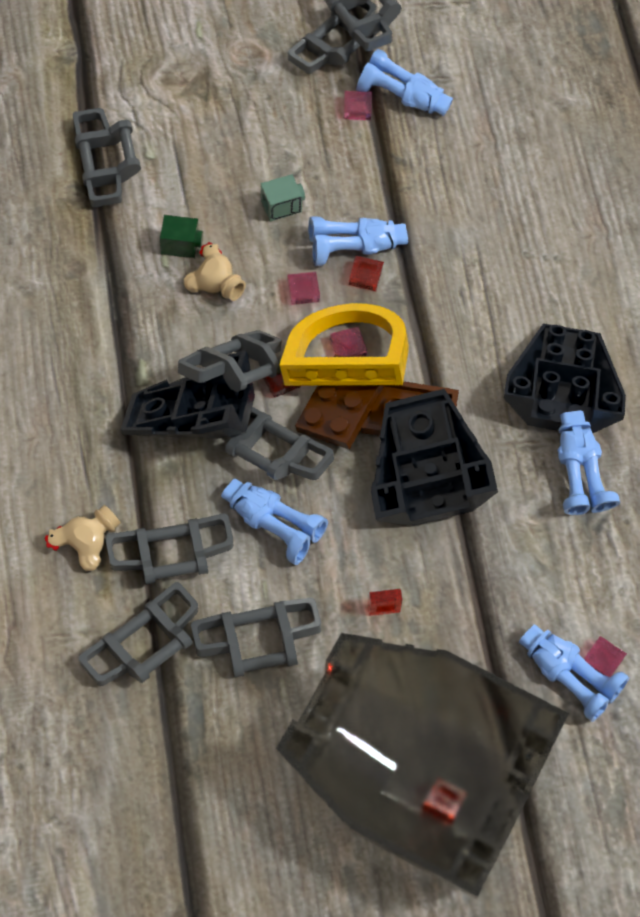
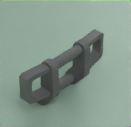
M368 0L365 4L360 5V7L368 11L363 18L376 14V4ZM331 12V17L312 34H306L301 41L288 50V61L305 73L311 74L326 64L332 66L344 65L349 61L350 55L360 45L355 39H351L343 48H332L321 40L337 25L348 31V27L339 16ZM379 32L374 33V34H371V35H369V36H366V38H368V39L373 38V37H375ZM307 49L319 58L312 62H307L299 57L298 54Z
M324 0L330 11L337 14L348 27L350 36L365 51H370L392 42V31L389 25L402 9L396 0H379L383 5L379 13L358 21L353 18L348 10L363 5L368 0ZM379 31L383 33L382 35L370 39L366 38V36L377 33Z
M102 108L74 112L73 121L76 131L74 140L76 147L80 150L84 170L82 179L84 186L88 190L90 205L92 207H99L122 202V183L141 170L140 161L136 158L131 133L133 129L129 120H120L110 127ZM100 120L104 130L81 133L80 123ZM121 141L125 160L118 164L117 167L95 170L91 149L116 145ZM116 184L117 190L115 193L102 196L94 195L93 187Z
M259 330L241 333L233 336L231 341L212 348H201L178 361V373L199 383L223 375L230 389L239 392L244 390L250 383L267 376L273 378L281 374L280 361L275 353L281 351L282 340ZM246 350L249 358L258 361L260 367L243 373L235 359L227 354Z
M252 407L250 414L254 421L248 426L246 433L231 437L225 447L226 453L233 457L239 456L266 471L267 476L274 480L284 478L290 473L310 480H317L334 460L333 449L314 441L305 434L298 435L273 421L270 415ZM266 431L293 445L282 458L273 461L253 451L251 448ZM309 450L324 456L314 468L299 465Z
M225 513L200 519H189L188 523L151 530L139 528L133 531L107 534L105 537L111 569L114 571L143 570L146 585L155 583L157 579L198 572L199 575L207 574L208 565L206 558L229 551L234 546L229 516ZM223 525L227 540L203 549L200 529ZM190 535L195 560L157 567L152 566L149 542ZM138 541L141 560L119 561L115 559L113 545L115 543Z
M179 582L173 583L154 600L146 603L144 610L112 634L108 632L99 642L80 654V665L98 686H104L126 673H129L137 681L143 683L150 678L149 674L180 649L185 650L193 644L183 628L198 613L197 601ZM177 594L189 605L190 609L174 624L160 606ZM153 619L171 641L143 663H139L131 657L120 643ZM107 648L121 665L104 675H100L88 661Z
M303 598L274 602V606L235 614H231L229 611L195 620L191 623V630L197 656L207 657L229 653L233 674L236 678L244 676V672L283 664H287L288 667L298 665L294 640L320 633L321 619L315 599ZM303 610L311 612L313 623L291 628L287 613ZM276 618L284 651L242 660L234 626ZM223 626L226 637L225 642L202 644L200 642L199 633L201 631Z

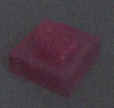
M359 327L330 334V341L335 354L343 357H367V348Z

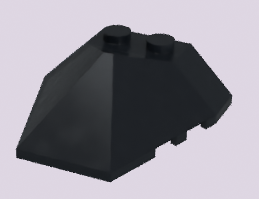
M246 350L228 355L235 359L243 373L251 370ZM223 375L202 383L184 377L169 384L166 379L132 394L120 431L122 435L207 439L239 436L242 433H246L255 398L253 383L248 384L244 390L236 392L230 389Z
M445 389L385 403L380 433L381 443L379 455L376 457L375 479L371 487L375 518L378 522L415 526L473 512L498 493L491 460L483 451Z

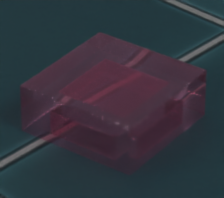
M345 91L344 119L371 121L372 92Z
M316 272L288 274L287 281L291 305L320 302Z
M600 636L584 660L599 673L611 677L625 659L627 653Z

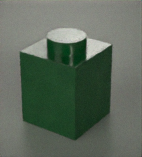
M164 215L160 234L161 254L195 258L196 248H201L203 243V231L199 230L198 219Z

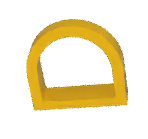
M362 303L332 306L307 316L289 334L280 361L284 385H403L409 351L405 324L396 313L387 308ZM362 322L373 324L383 328L392 336L388 355L385 357H304L308 345L318 334L333 326L344 323Z

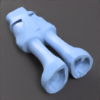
M381 49L375 50L372 54L370 63L367 62L356 87V91L360 93H367L372 86L383 87L401 98V103L405 106L423 111H428L429 109L428 113L432 114L435 111L443 116L453 101V98L443 94L444 89L435 85L433 81L421 73L412 74L392 62L387 57L386 52ZM385 73H388V74H390V75L396 77L397 79L401 80L403 83H401V82H399V81H397V80L391 78L390 76L386 75Z
M318 216L309 217L308 234L310 242H313L312 257L314 266L325 265L329 254L338 250H359L362 254L371 255L390 248L395 249L396 245L408 244L406 225L394 224L392 220H389L387 224V221L379 219L359 218L358 222L350 223L327 221ZM349 234V235H356V236L336 237V236H328V235Z
M580 410L560 414L562 426L558 429L560 433V446L557 451L560 463L566 465L570 492L569 497L563 501L564 513L568 515H583L589 511L590 507L592 513L615 508L620 504L619 495L613 491H605L602 485L598 466V459L602 456L600 444L595 440L590 429V423L585 421L584 412ZM580 465L584 466V470L586 473V478L589 487L590 504L588 497L584 494L580 473Z
M233 479L221 495L223 499L230 503V508L236 510L250 527L254 529L264 528L280 537L287 545L286 558L294 565H298L304 559L309 550L310 541L313 543L318 542L328 526V520L322 515H307L296 511L280 502L281 497L279 494L254 486L250 482L243 484L239 480ZM277 515L286 519L302 531L289 527L273 516Z
M535 624L519 640V643L528 650L527 655L533 658L541 669V673L549 681L555 682L558 680L580 700L584 706V715L591 722H594L603 714L608 704H611L618 697L629 681V676L624 672H617L611 677L599 673L579 655L580 649L578 646L551 634L549 630L544 632ZM573 670L599 693L595 694L590 691L570 671Z

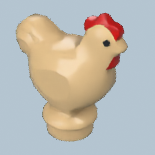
M209 242L206 245H202L199 254L205 260L199 269L188 273L184 277L185 288L193 293H197L200 290L208 293L221 292L225 299L237 300L245 290V281L238 274H233L232 265L228 258L222 254V251L219 250L218 244Z
M104 505L99 510H95V518L93 519L75 517L63 527L59 526L55 530L50 529L49 535H46L44 538L46 547L57 551L61 546L70 545L78 552L80 566L85 571H94L100 565L101 558L99 554L104 547V533L106 531L115 532V528L121 522Z

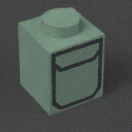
M293 174L261 183L260 200L271 222L301 213L305 193L302 185L297 184Z

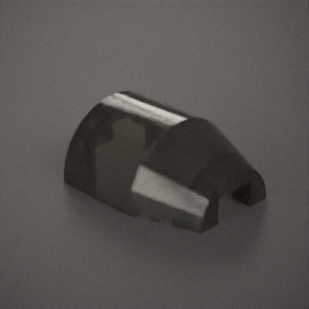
M341 633L325 661V674L298 722L292 719L276 747V751L352 833L477 900L569 713L447 650L437 649L433 651L415 648L412 644L405 643L402 646L384 643L382 639Z

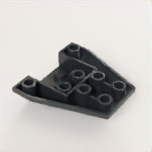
M543 323L507 374L504 399L528 426L559 431V427L562 426L560 414L580 410L584 412L585 421L590 423L592 433L624 419L626 394L601 333Z

